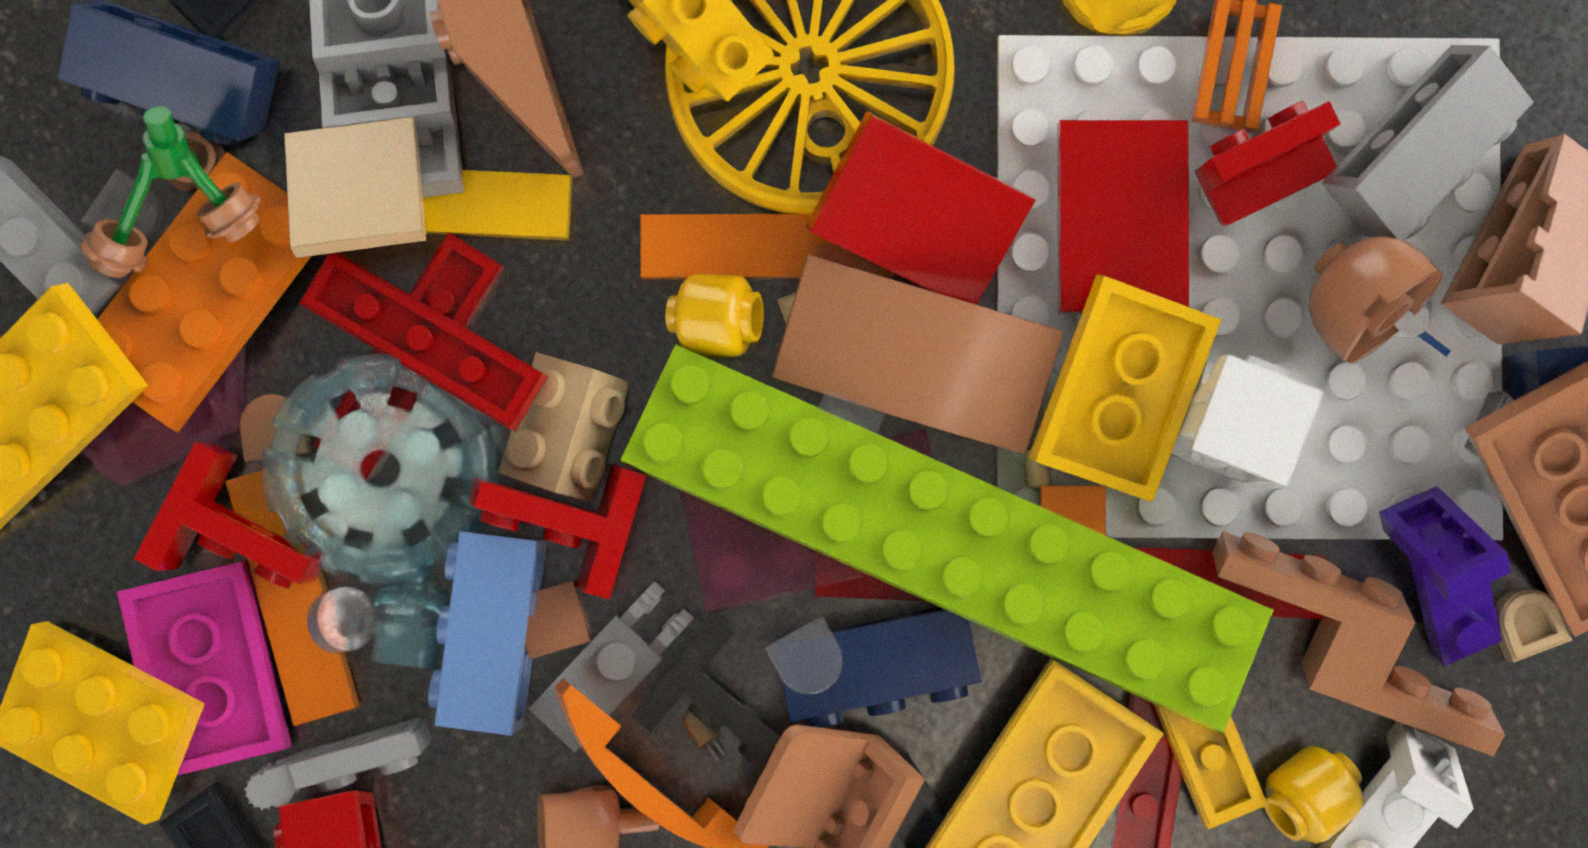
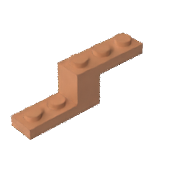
M1224 531L1221 532L1212 552L1218 577L1324 615V619H1321L1301 661L1311 690L1494 757L1505 733L1491 709V704L1485 698L1464 688H1455L1453 692L1431 685L1425 676L1415 670L1404 666H1394L1416 623L1399 589L1373 577H1367L1364 582L1344 576L1337 566L1317 556L1305 555L1303 560L1284 554L1279 552L1280 549L1275 543L1254 533L1246 532L1243 533L1242 537H1238Z

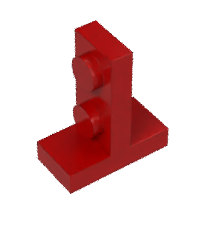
M195 442L134 560L156 571L179 569L197 533H200L197 540L200 546L228 559H233L236 552L258 563L254 572L275 585L289 589L293 582L297 584L315 582L327 560L325 557L215 501L238 455L217 444Z
M611 464L597 512L476 477L468 502L473 507L482 509L479 521L496 527L517 531L521 520L545 527L542 535L543 539L577 549L580 547L582 538L588 539L576 586L584 593L610 599L647 475Z

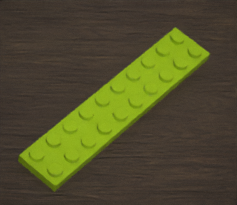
M676 344L621 457L622 464L1218 733L1224 732L1273 613V610Z

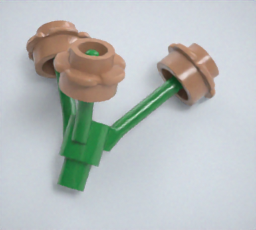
M157 106L150 108L143 115L147 128L143 135L146 152L142 155L137 178L119 221L112 219L98 221L93 231L87 233L85 240L81 243V249L89 258L90 266L105 276L122 278L131 270L139 272L146 267L147 258L143 254L148 242L144 234L133 226L151 183L157 177L168 179L175 188L184 192H190L194 188H199L208 200L199 209L197 216L207 226L205 235L208 238L219 239L225 237L228 242H235L247 235L260 221V217L255 213L260 202V197L256 193L249 195L240 183L230 184L220 190L208 176L225 154L220 143L203 138L200 135V131L191 130L184 132L180 125L174 123L171 111L166 107Z

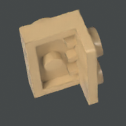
M536 352L532 367L546 374L548 378L516 432L511 430L498 473L555 493L591 501L605 473L606 458L617 423L624 413L629 383L607 373Z

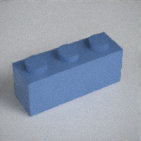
M471 530L459 531L458 542H451L445 562V577L447 580L453 581L450 606L444 605L442 607L437 624V642L445 644L442 670L436 669L433 672L428 694L429 707L437 708L434 726L509 736L524 728L533 658L529 659L525 646L529 616L533 617L537 603L536 591L542 590L548 540Z

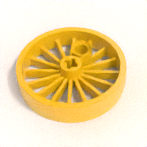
M749 0L783 44L754 29L773 52V59L763 68L772 71L755 75L735 95L777 85L711 136L704 137L697 127L690 110L694 106L722 98L706 89H702L697 94L695 92L687 93L685 83L670 66L677 57L666 45L665 82L669 105L679 133L693 157L715 181L736 196L756 206L784 214H812L823 192H801L799 190L803 154L814 163L821 165L831 164L834 174L860 125L859 120L837 92L933 145L945 121L954 86L955 65L952 38L939 0H887L832 43L831 41L855 0L841 1L822 36H819L823 0H813L808 35L804 30L797 0H786L796 38L792 36L765 0ZM906 2L910 4L924 29L843 51ZM929 43L934 76L848 65ZM811 59L814 68L825 67L819 72L818 82L808 84L805 75H796L800 72V61ZM846 80L930 90L933 95L927 118L924 122H918ZM787 94L743 171L736 170L719 156L715 148ZM796 102L800 103L789 188L787 190L778 189L753 180L756 171ZM829 117L838 121L844 130L843 139L837 145L827 148L813 143L808 135V128L815 120Z

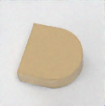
M1515 589L1504 594L1495 605L1502 639L1498 643L1505 661L1514 663L1573 640L1558 607L1553 602L1551 596L1542 591Z

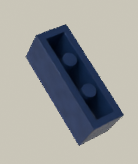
M94 0L72 4L58 79L80 86L81 95L88 99L107 104H118L121 100L141 107V116L150 108L157 106L166 107L171 111L175 124H179L182 121L201 128L200 135L212 142L237 145L239 141L264 132L280 60L106 0Z
M939 606L775 640V650L790 722L804 720L805 726L822 728L843 722V711L867 707L869 716L894 713L906 708L905 698L930 694L932 703L952 701L969 695L967 685L982 683L969 620Z

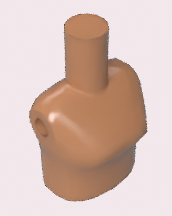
M596 785L567 793L538 795L537 835L539 848H619L621 834L658 831L659 824L651 820L636 807L620 808L618 795L610 786Z

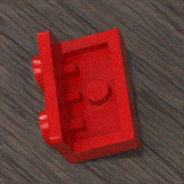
M1304 100L1269 117L1268 121L1272 129L1250 139L1246 129H1242L1209 146L1214 157L1206 161L1194 173L1220 225L1228 226L1326 179L1337 165L1323 136L1340 126L1341 122L1330 101L1311 110H1308Z

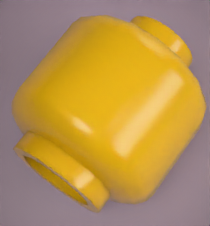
M720 274L691 275L683 281L678 294L671 295L667 301L665 313L666 326L670 333H676L681 347L706 357H738L747 351L750 343L758 342L761 337L764 322L763 300L759 292L752 291L751 285L743 276Z
M1308 746L1298 751L1269 774L1265 787L1267 794L1265 799L1268 804L1265 806V810L1274 825L1291 840L1299 841L1303 839L1317 844L1324 842L1351 822L1363 807L1364 799L1359 786L1362 782V776L1356 765L1343 753L1335 752L1332 754L1324 748Z

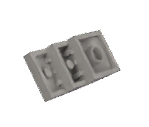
M309 0L312 58L319 72L322 129L413 117L418 128L423 198L464 192L450 55L448 49L442 50L430 18L431 11L440 9L437 0Z

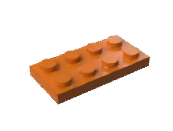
M228 152L224 154L208 176L220 190L230 184L240 183L249 195L256 193L260 197L258 209L255 212L260 217L258 224L247 235L235 242H228L225 237L219 239L208 238L205 235L207 226L197 216L199 209L208 198L198 188L146 255V267L142 271L133 272L97 319L148 384V387L133 403L177 433L311 257L296 258L290 248L287 192Z

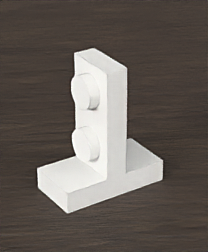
M1396 721L1386 733L1391 757L1362 792L1364 801L1360 812L1330 839L1322 842L1318 848H1413L1438 817L1458 828L1474 808L1455 748L1431 733Z

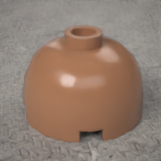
M1391 236L1363 238L1350 247L1344 242H1339L1326 251L1314 267L1320 276L1310 291L1308 310L1316 332L1327 347L1344 362L1356 363L1373 353L1399 331L1394 325L1408 310L1415 316L1424 307L1440 285L1443 273L1433 264L1429 257L1405 240Z

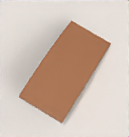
M807 254L771 377L899 418L1026 455L1064 331Z

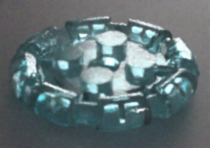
M382 353L357 355L337 361L338 368L319 378L313 373L303 380L278 408L271 422L272 425L276 426L270 448H263L261 461L262 485L269 511H277L287 529L283 536L292 547L301 554H310L320 559L318 567L333 575L337 569L361 576L359 582L374 584L411 580L423 576L424 572L422 569L441 559H444L446 562L450 544L458 543L459 531L478 532L484 523L479 521L482 509L475 508L468 502L475 477L497 483L498 476L497 453L490 427L483 428L473 407L425 379V375L421 377L400 364L401 359ZM393 386L418 393L413 411L388 404ZM351 390L361 408L349 412L340 418L331 400ZM450 420L460 441L442 449L440 441L432 428ZM302 434L322 439L315 461L296 455ZM382 450L396 457L400 465V474L393 483L386 486H377L365 478L362 472V463L364 458L371 452ZM445 476L465 482L458 503L439 497L443 489ZM317 488L320 501L328 510L311 518L300 497ZM423 519L431 536L410 546L402 530L413 527L419 520ZM350 526L361 531L374 533L369 551L344 545Z

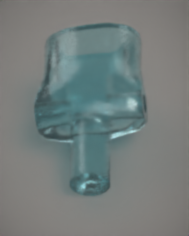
M407 548L402 584L386 585L377 591L374 602V638L370 661L437 668L440 644L437 642V624L442 607L444 605L449 606V599L443 592L427 587L432 556L431 550Z

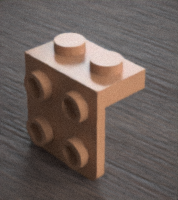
M792 725L783 732L775 745L774 751L734 827V833L744 844L800 848H889L925 778L879 735Z

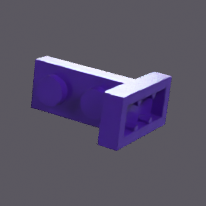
M1438 486L1380 511L1379 515L1383 531L1409 557L1430 650L1438 661L1445 667L1502 641L1490 582L1511 573L1507 552Z

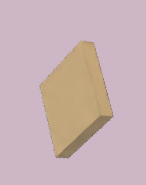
M413 117L285 133L290 248L296 258L426 241L418 128Z

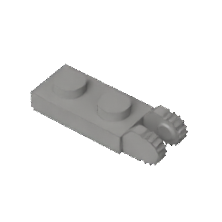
M656 581L649 586L622 616L617 614L528 708L574 753L579 749L580 745L568 726L555 692V687L560 680L564 678L610 716L664 658L661 653L694 619L692 615L683 609L680 613H675L662 626V632L651 644L641 636L632 626L643 614H648L661 601V595L665 592Z
M418 717L304 749L300 752L279 757L276 761L272 759L269 763L266 762L246 782L247 786L244 790H246L247 794L245 797L249 799L248 803L254 805V808L259 807L261 810L268 808L270 810L273 806L277 808L278 806L289 804L294 795L298 794L304 787L317 784L319 792H328L353 783L357 780L355 773L379 767L381 775H388L408 769L418 763L417 756L421 755L432 741L427 719Z

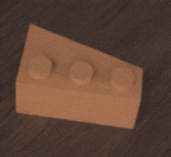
M1566 134L1523 146L1440 303L1498 345L1580 335L1583 330L1588 311V151Z

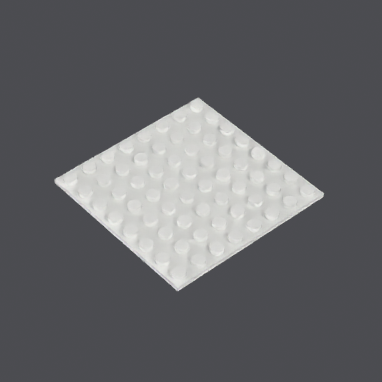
M998 35L997 178L1029 194L1036 201L997 269L996 311L1064 331L1032 432L1033 441H1035L1082 315L1058 314L1057 124L1060 120H1188L1189 307L1222 319L1206 361L1214 363L1215 368L1221 356L1229 354L1246 361L1247 356L1251 355L1290 370L1289 378L1324 391L1287 487H1253L1170 455L1153 502L1106 486V536L1110 538H1219L1221 532L1224 531L1238 537H1242L1243 533L1246 532L1254 533L1267 539H1390L1383 531L1379 512L1438 486L1493 540H1503V504L1464 429L1502 408V344H1496L1440 304L1500 192V143L1492 146L1475 164L1472 176L1464 185L1449 192L1430 212V218L1425 227L1414 236L1405 239V241L1429 257L1433 264L1443 273V279L1435 293L1415 316L1409 310L1394 325L1399 331L1390 340L1370 355L1356 363L1350 364L1347 361L1344 362L1338 355L1332 352L1316 332L1308 310L1309 296L1313 284L1320 276L1314 267L1322 255L1339 242H1344L1350 247L1354 243L1368 237L1364 235L1321 184L1324 180L1228 226L1220 225L1194 171L1214 157L1209 146L1238 131L1191 122L1207 37ZM1224 37L1210 106L1212 111L1220 112L1235 37ZM1250 37L1235 112L1237 116H1243L1258 37ZM1276 37L1259 127L1253 134L1248 133L1251 139L1272 129L1268 118L1304 100L1308 110L1330 101L1341 125L1323 136L1338 166L1451 45L1491 46L1500 58L1499 39ZM1426 331L1451 350L1447 357L1419 338L1418 335ZM996 446V487L1039 506V490L1031 489L1026 484L1024 454ZM1050 467L1051 483L1049 486H1104Z

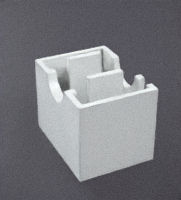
M1229 354L1221 356L1215 368L1214 363L1206 361L1171 455L1253 487H1287L1324 391L1289 378L1290 370L1251 355L1247 356L1246 361Z

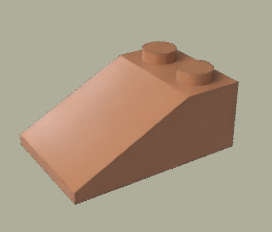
M437 0L440 9L430 12L431 22L442 50L448 49L454 65L463 63L475 80L572 178L585 175L529 0Z

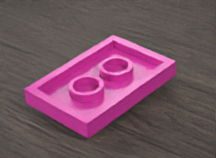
M241 561L117 591L134 667L205 703L177 776L285 750L292 746L262 613L248 561Z

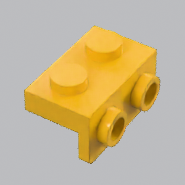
M629 0L635 7L628 14L631 22L652 44L656 45L661 39L677 57L670 64L671 68L696 94L704 88L718 97L729 101L773 59L772 50L731 0Z

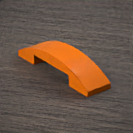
M564 678L556 685L555 692L560 708L580 747L614 788L639 811L677 836L706 848H769L767 845L744 844L734 833L737 820L709 797L693 817L687 814L605 747L620 729L621 725Z

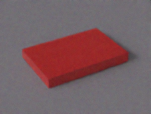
M866 111L807 222L806 228L809 232L932 292L977 305L1036 200L1029 194Z
M1188 120L1059 121L1057 124L1058 314H1082L1096 274L1109 277L1189 307Z

